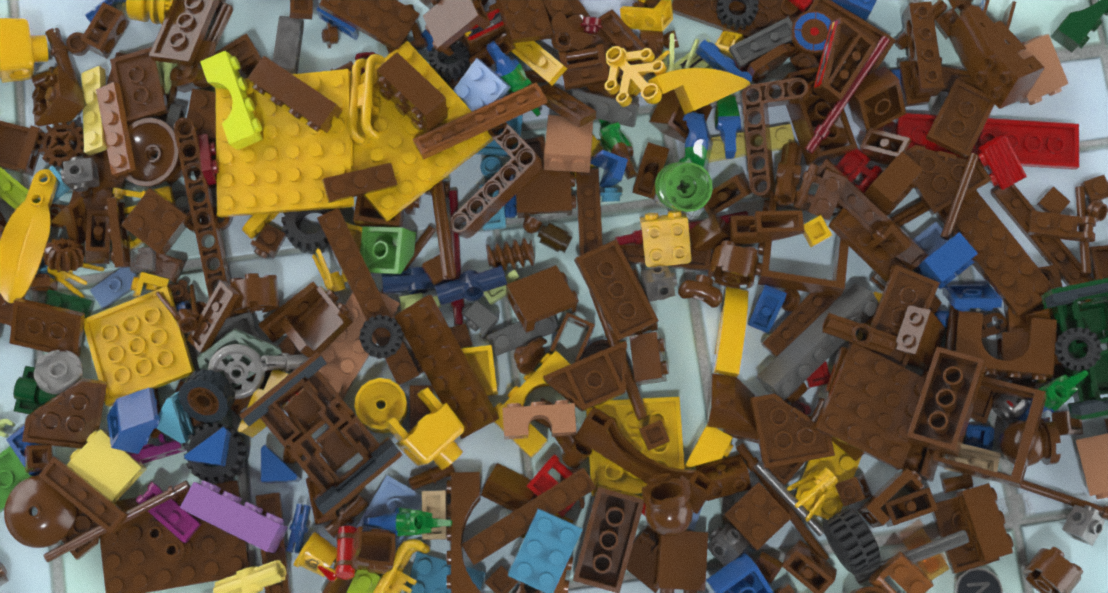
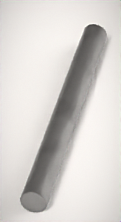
M761 461L754 466L758 473L818 536L823 535V526L814 517L810 521H806L805 518L809 514L803 505L796 508L795 504L798 500L768 468H763Z

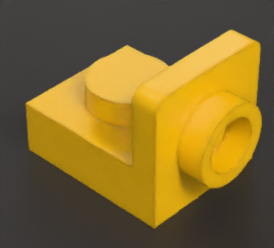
M141 272L138 274V277H133L130 290L134 291L133 297H139L143 285L146 286V290L153 292L168 286L169 279Z

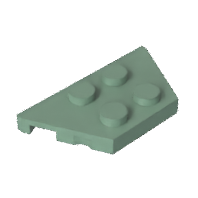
M234 328L200 354L197 361L200 370H208L212 356L219 349L232 344L246 345L254 349L261 357L264 355L278 356L282 353V349ZM231 355L222 359L225 365L234 360ZM245 355L240 359L246 365H249L252 361ZM234 369L232 373L238 376L241 374V371ZM220 371L219 373L222 374L224 378H226L224 373L225 371ZM249 371V374H248L247 379L250 378V377H251L252 375H254L255 373ZM231 383V384H232V386H233V389H235V388H237V387H238L240 384H242V383H238V384Z

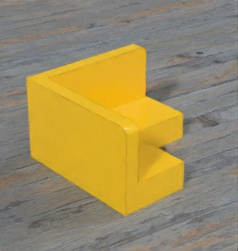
M492 345L463 348L462 351L486 395H498Z

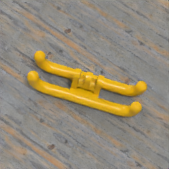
M372 54L368 59H357L352 67L347 125L351 138L358 144L365 143V137L357 129L358 108L362 109L361 125L366 136L372 140L379 138L378 132L371 126V114H379V108L376 106L380 105L378 98L381 95L379 90L373 88L375 63L382 65L385 62V58L379 54ZM365 68L364 84L360 85L361 69Z
M408 539L402 542L395 552L392 570L382 575L373 593H401L402 590L411 593L413 589L405 584L408 581L410 584L415 585L417 580L406 575L403 571L415 552L419 551L427 554L430 552V546L417 539Z

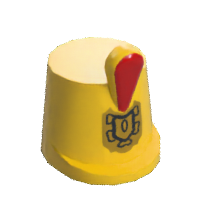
M314 532L302 548L293 565L297 568L303 567L322 577H326L329 581H335L337 579L335 577V569L331 567L336 560L337 548Z

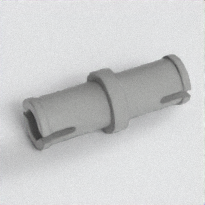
M281 353L279 356L264 355L261 357V360L266 362H261V369L263 371L281 370L282 372H288L290 369L298 368L309 358L304 354L289 355L288 353Z

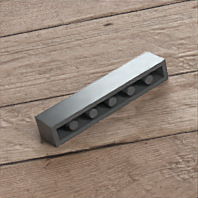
M854 283L756 376L766 392L770 394L775 393L783 401L791 395L846 342L845 340L822 333V326L828 313L865 324L875 314L879 304L873 292Z

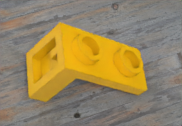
M661 0L654 8L622 6L620 8L621 19L630 29L663 32L673 20L671 0Z

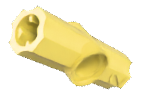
M275 560L259 567L245 568L237 571L234 576L215 582L213 592L258 593L263 591L264 587L284 581L287 574L286 568L280 560Z

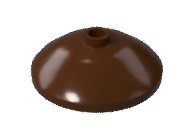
M145 118L134 122L128 127L136 170L126 173L124 176L130 182L139 186L152 187L159 185L171 177L179 164L180 158L174 129L166 122L155 118Z
M39 475L29 477L16 485L9 494L4 508L5 524L10 534L19 543L32 548H46L62 541L72 530L77 517V507L40 478ZM37 507L38 513L34 516L32 509Z

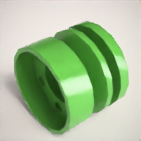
M671 163L658 173L655 181V193L659 201L668 208L683 212H692L704 207L710 200L713 191L709 173L702 166L694 163ZM680 183H683V187H681L680 190H677V186H679Z

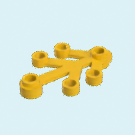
M614 46L607 51L606 63L610 67L608 81H606L604 87L612 95L619 91L616 100L620 106L627 107L632 102V97L629 95L631 80L642 90L641 96L647 103L657 104L661 100L662 92L655 83L648 84L640 75L653 72L658 76L667 71L663 61L657 60L651 63L655 58L651 49L645 48L641 51L626 52L624 48ZM642 60L644 64L630 65L628 61ZM620 68L623 70L621 86L617 82Z

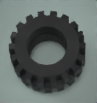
M337 208L283 212L285 215L281 217L283 232L291 244L301 252L306 253L308 251L310 254H315L316 249H320L321 253H324L325 248L328 247L330 250L331 247L322 228L314 234H305L300 231V224L308 214L319 213L323 215Z
M213 422L212 425L207 423L203 425V428L198 427L195 429L196 433L194 436L190 434L188 437L190 440L189 444L185 443L184 449H187V453L223 427L229 429L231 437L225 467H210L208 464L188 461L186 466L188 469H191V473L200 480L212 484L233 481L236 475L240 476L242 473L240 470L242 467H246L247 463H245V460L249 458V453L246 452L248 445L244 442L245 438L234 428L217 422Z
M847 508L823 522L826 539L834 554L847 571L855 575L880 561L881 556L878 544L869 527L856 511Z

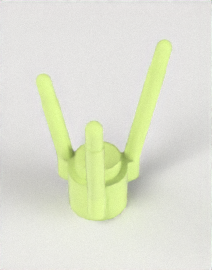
M673 33L670 34L669 65L667 63V56L663 59V63L667 67L666 73L682 68L681 65L674 64L675 42ZM699 39L694 41L685 68H690Z

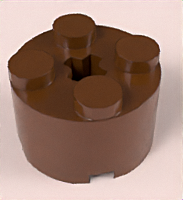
M722 241L721 245L713 250L708 276L714 277L715 283L724 287L740 289V285H746V289L751 288L754 285L757 262H759L758 250L753 247L743 248L735 246L731 241Z
M258 273L245 274V279H230V286L240 294L233 306L234 313L245 314L251 312L254 314V311L266 313L279 308L277 275L259 277Z
M1052 547L1051 549L1041 548L1023 570V574H1028L1026 577L1027 582L1039 593H1071L1080 582L1083 570L1077 564L1070 563L1064 558L1065 555L1060 549Z

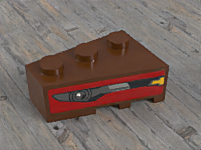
M497 2L488 7L489 10L486 12L491 22L490 26L484 30L476 24L458 39V41L463 43V47H467L470 58L505 33L507 35Z
M843 17L830 23L813 91L830 104L842 100L877 46L874 41Z

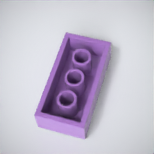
M204 480L201 484L193 482L180 506L181 509L266 552H276L288 529L287 526L283 525L284 519L268 512L265 516L261 514L262 508L245 502L243 505L240 503L242 498L226 491L221 494L219 493L221 488Z

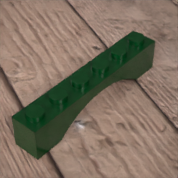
M1100 0L1088 8L1070 12L1051 35V38L1071 53L1077 47L1082 49L1090 39L1087 36L1090 31L1095 32L1103 21L1100 18L1103 14L1108 15V0Z

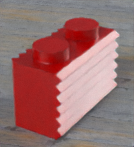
M1001 134L977 148L980 153L978 160L983 167L987 166L990 172L988 175L992 180L990 183L993 187L997 186L1004 190L1027 177L1006 136Z

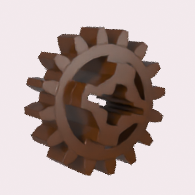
M63 122L62 125L57 123L54 124L53 128L47 125L46 129L48 132H41L40 135L43 137V140L37 141L42 147L38 149V152L43 156L42 159L46 163L49 162L51 166L56 167L58 165L60 169H64V161H71L73 157H84L87 155L84 153L83 128L81 126L78 127L75 122L70 123V125L68 122Z

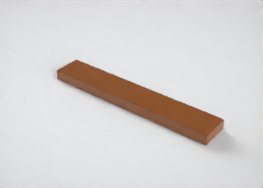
M536 82L413 138V143L422 159H427L546 104L547 98Z

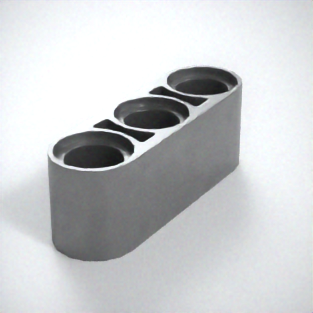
M280 15L273 62L291 74H298L304 19Z

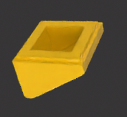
M723 31L715 45L720 53L734 60L729 47L745 38L739 33Z

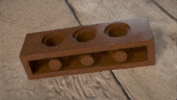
M931 1L909 3L902 15L914 97L937 96L944 88L932 3Z

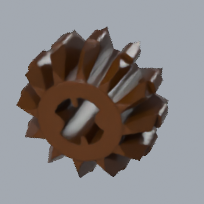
M61 238L60 240L53 239L46 244L44 261L50 270H57L58 273L61 271L68 273L70 270L77 271L78 268L83 267L85 250L79 241H72L71 238Z

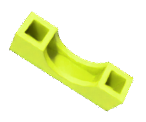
M223 51L200 61L207 82L216 89L229 90L232 96V110L228 118L222 123L229 145L239 150L263 140L260 133L262 131L261 123L255 118L253 113L255 110L254 103L246 93L248 89L247 83L238 71L241 69L238 59Z

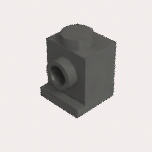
M477 300L473 305L469 303L461 313L467 319L466 324L475 332L478 329L480 330L479 334L483 340L487 336L486 334L490 333L498 323V318Z

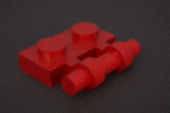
M858 149L846 153L836 165L852 182L859 174L864 177L859 186L853 182L863 193L882 172V169L877 165L872 170L867 168L866 165L871 159Z

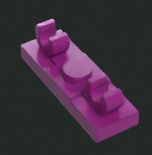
M159 434V440L164 445L154 446V444H147L142 447L139 454L127 453L137 462L145 464L186 452L187 449H184L185 443L181 444L173 438L170 441H166L165 435Z

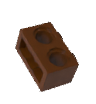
M103 2L80 41L88 50L108 59L130 21L122 11Z

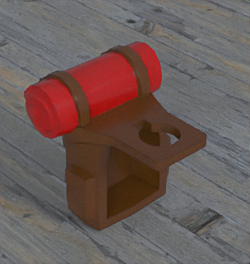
M349 525L339 527L336 537L335 577L342 580L352 579L355 577V570H367L368 573L377 574L390 572L395 558V534L390 533L389 530L382 529L362 531L363 526H359L358 529Z

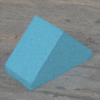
M176 392L166 399L159 413L160 422L157 429L182 444L189 440L190 434L194 436L195 433L188 413L183 410L179 402V392Z

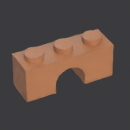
M568 400L555 401V405H545V402H532L531 406L521 407V403L507 404V408H503L504 440L528 438V426L535 419H544L549 423L552 437L576 435L574 403L569 404Z

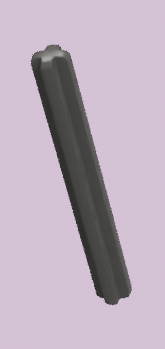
M962 530L906 551L903 554L910 561L916 563L969 542V537L966 531ZM891 558L877 562L855 574L857 583L861 584L869 581V577Z

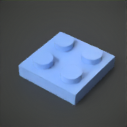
M476 58L453 91L471 111H475L503 98L511 87L481 59Z

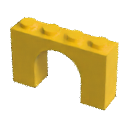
M557 351L553 354L547 353L540 361L542 365L536 371L534 370L523 378L526 382L520 388L515 386L508 393L509 399L504 404L500 402L494 407L500 419L493 423L503 432V408H507V404L521 403V407H524L525 401L532 391L540 387H551L544 382V375L570 365ZM531 423L528 426V438L511 439L530 459L548 442Z

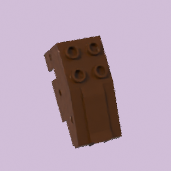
M971 5L966 8L962 16L956 19L951 28L952 35L950 40L967 72L999 109L1027 97L1045 67L1034 56L1023 59L1018 54L1026 50V47L1002 21L994 23L979 6Z

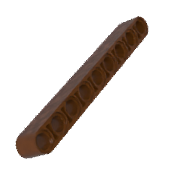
M180 118L174 124V134L208 297L210 299L215 290L214 286L218 281H224L230 285V274L211 185H208L201 169L199 128L190 119ZM185 125H191L190 133L182 135V128ZM190 147H195V155L188 158L186 156L187 150ZM196 169H200V177L192 180L191 173ZM204 191L205 199L197 203L196 195ZM204 214H209V223L202 225L200 222L201 217ZM209 236H213L215 243L212 247L207 248L205 240ZM218 258L220 262L219 267L216 270H211L210 262ZM233 308L226 319L232 318L236 315V313H234Z

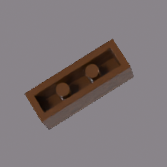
M990 483L956 492L979 562L1012 554L1013 540L1010 534L1006 533L1004 527L1006 523L1003 512L998 509L996 504L998 500L995 489L990 486Z

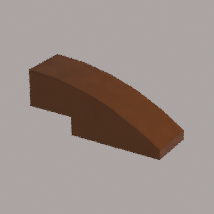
M802 210L756 211L754 216H731L729 222L730 241L735 245L754 244L803 234Z

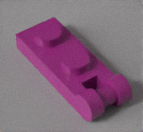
M152 481L147 486L148 490L143 495L140 494L136 501L141 504L164 491ZM173 499L148 510L151 515L183 543H186L202 525L191 514L181 509L180 505Z

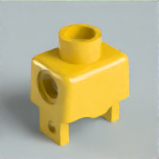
M0 18L1 83L30 80L31 76L34 75V63L48 62L46 35H30L29 22L24 18Z
M427 387L422 389L417 395L430 409L431 413L426 414L408 433L394 417L389 418L383 424L398 440L396 446L415 465H425L433 460L443 470L463 453L454 440L464 432V426L447 403L441 404Z

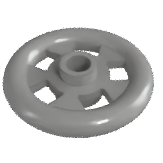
M232 344L219 349L212 356L208 365V370H214L216 373L225 371V377L229 380L230 384L242 383V389H233L235 392L234 399L251 396L261 387L265 379V371L261 369V362H263L261 356L254 349L246 345ZM231 355L234 360L225 365L222 359ZM243 355L252 360L249 365L240 360ZM238 369L241 371V374L235 376L232 371ZM249 371L256 373L253 382L246 380Z

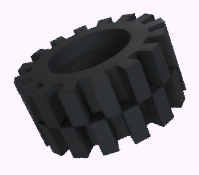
M719 0L716 8L718 20L721 19L722 25L726 23L728 29L732 26L735 31H738L739 27L743 30L747 25L749 27L752 21L755 20L758 12V0ZM734 1H739L745 5L746 11L742 15H734L730 12L729 5Z
M455 41L450 45L453 51L451 56L444 52H438L434 46L432 51L429 52L430 66L443 80L446 79L447 83H451V79L457 82L458 77L462 78L464 73L470 68L469 51H467L466 46L463 47V43L460 41L458 44ZM447 58H455L458 60L453 64L441 63L443 60Z
M387 315L372 316L368 321L364 322L360 330L359 337L363 349L370 356L377 359L389 358L391 355L396 354L403 342V333L400 325L395 319ZM378 328H385L391 334L389 343L384 346H378L372 341V334Z
M1071 328L1064 331L1057 338L1058 340L1055 342V355H1057V360L1065 368L1073 371L1087 370L1094 366L1101 357L1100 339L1098 340L1095 333H1092L1087 328ZM1082 340L1086 343L1088 351L1083 358L1077 359L1070 355L1068 348L1072 341Z

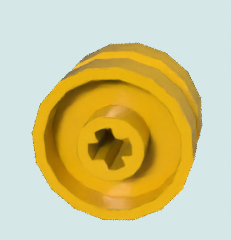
M377 378L369 380L361 386L355 397L356 415L364 426L373 433H389L390 431L383 424L384 422L394 417L402 425L407 417L408 405L405 393L397 383L390 379ZM379 402L381 404L385 402L386 405L383 409H378L377 404Z

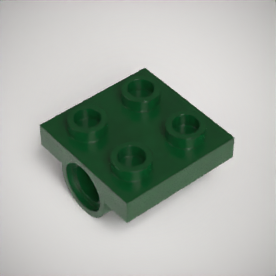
M25 366L22 377L20 376L15 383L13 396L16 400L14 412L29 415L59 395L47 393L39 388L34 378L35 367Z

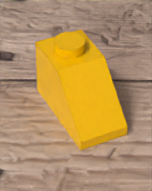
M706 425L684 465L685 468H694L720 460L723 456L728 457L734 446L730 443L733 437L717 428L707 427Z

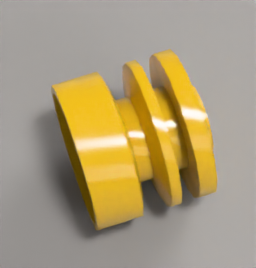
M126 0L127 15L131 20L148 22L151 19L153 24L162 25L170 6H172L173 0Z

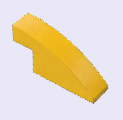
M685 68L670 71L648 80V83H655L660 88L662 94L674 89L684 114L751 85L748 80L732 73L708 68Z
M731 287L725 288L714 353L716 354L714 373L735 377L739 375L748 311L749 291Z

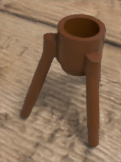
M190 284L192 310L183 308L175 311L166 298L159 291L156 292L157 297L172 314L183 333L191 332L197 327L198 322L196 318L200 314L197 310L194 284Z

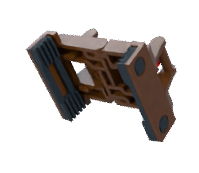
M317 351L239 416L248 427L259 418L263 421L322 491L313 499L318 509L328 518L403 454L389 437L379 444L319 372L327 362ZM326 422L329 428L314 439L312 434ZM359 453L363 459L340 477L337 470Z

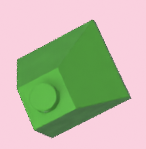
M362 227L360 253L369 272L401 274L414 256L416 232L399 227Z

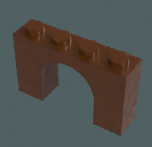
M959 311L955 352L984 359L987 366L985 377L997 378V376H1006L1008 380L1020 381L1022 378L1032 379L1034 383H1046V381L1051 380L1054 371L1057 320L1032 318L1029 324L1026 353L1018 359L1003 361L992 357L982 344L983 313Z

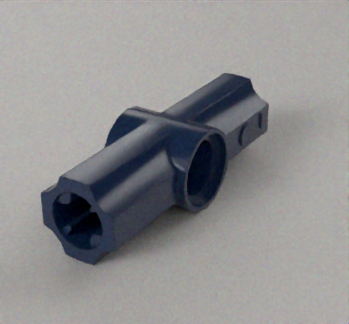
M502 266L480 273L475 270H467L460 275L459 279L435 286L440 305L463 298L468 301H476L483 296L484 292L507 285Z
M412 267L402 271L401 274H382L383 294L408 292L411 295L425 294L429 290H436L435 286L453 281V279L443 280L433 285L422 267Z

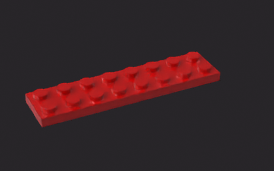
M906 113L897 118L896 135L911 139L907 150L918 145L928 150L957 155L925 139L937 115ZM988 118L971 153L979 155L978 147L1002 134L1007 137L1023 167L1077 170L1079 168V124Z

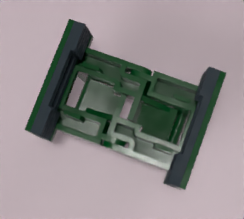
M1108 278L1051 289L1041 297L1044 309L1052 308L1054 319L1057 320L1058 337L1066 330L1082 327L1095 333L1098 340L1100 339L1101 344L1106 343L1107 349L1102 350L1100 353L1101 357L1096 364L1086 370L1089 374L1075 385L1078 390L1073 394L1074 402L1067 404L1070 418L1086 420L1108 415V397L1100 398V395L1108 394ZM1091 299L1090 302L1078 304L1079 301ZM1074 340L1070 343L1068 350L1072 357L1080 359L1087 354L1088 348L1082 340ZM1066 368L1068 377L1084 371H1073Z

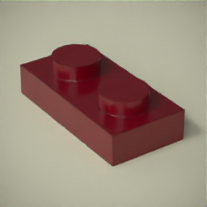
M208 134L198 135L202 173L208 185L216 184V174L219 173L218 162L214 160L216 144L210 141Z

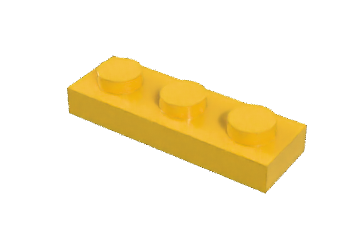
M535 41L513 43L515 49L511 52L550 85L553 86L567 70L562 63Z

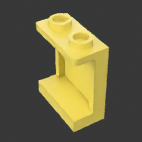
M100 429L90 434L86 440L88 443L82 449L78 448L70 456L71 461L67 465L116 503L147 468L142 463L137 462L126 451L111 448L109 433Z

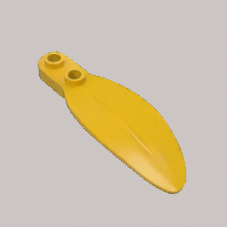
M48 169L40 170L34 175L25 201L12 214L0 238V293L4 300L9 303H13L16 298H23L29 290L48 243L51 228L49 209L58 187V179ZM43 178H48L46 182H41ZM41 198L40 202L34 203L35 199Z

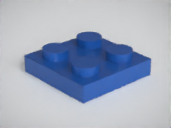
M989 284L946 285L943 287V295L954 309L958 311H969L970 308L991 311L993 308H1002V298Z

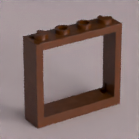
M771 192L768 200L764 199L762 211H776V207L808 211L811 203L805 201L802 209L794 207V203L782 206L774 200L775 192ZM838 202L832 214L834 216L843 209ZM838 235L836 237L832 280L769 271L772 241L758 243L757 254L761 255L760 262H757L755 275L758 276L759 285L836 297L842 295L845 289L849 246Z
M984 376L980 388L1032 401L1012 475L1009 476L946 459V453L933 449L930 457H933L932 460L937 466L1021 488L1047 399L1046 392Z

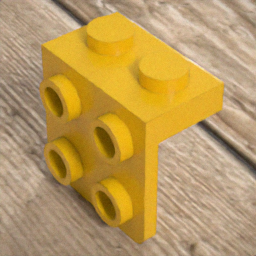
M672 210L668 211V215L647 213L645 217H640L644 257L647 267L688 264L691 262L689 226L686 213Z

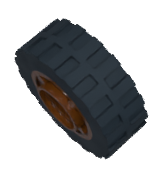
M201 369L190 374L181 386L178 397H180L179 402L183 410L191 418L193 417L199 422L213 423L222 420L229 412L235 401V392L233 391L232 384L222 374L216 373L214 370Z

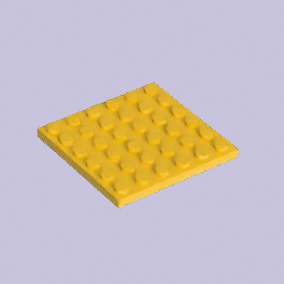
M408 41L402 44L398 50H394L385 57L386 62L398 52L446 97L448 118L437 127L472 112ZM375 64L373 88L380 90L376 71L381 66L379 64ZM365 72L361 75L360 85L364 84ZM380 95L378 98L380 105L376 106L379 108V114H371V126L379 134L377 140L370 139L364 133L361 125L362 109L358 108L357 129L365 137V143L358 144L353 140V171L387 163L392 164L398 185L364 195L388 222L491 143L494 139L489 135L488 130L423 160L413 143V138L425 132L417 130L407 115H401L391 100L387 101Z
M349 69L292 74L333 101L343 110L338 118L333 116L329 122L332 127L328 133L321 129L316 132L306 125L308 120L303 117L300 120L288 112L289 107L283 105L282 108L270 100L271 95L266 92L263 96L252 88L253 82L245 79L248 86L246 93L254 103L255 110L253 113L255 118L261 123L262 131L260 133L263 140L239 150L229 145L222 123L228 118L232 110V96L227 89H216V160L219 167V173L217 174L218 217L354 207V197L328 203L322 183L324 178L353 172V139L350 136L347 125L351 87V71Z

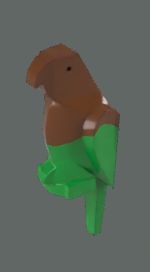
M598 119L601 126L599 136L604 150L628 159L624 175L627 180L636 177L637 173L630 160L634 153L633 148L620 131L621 126L619 122L610 125L608 121Z

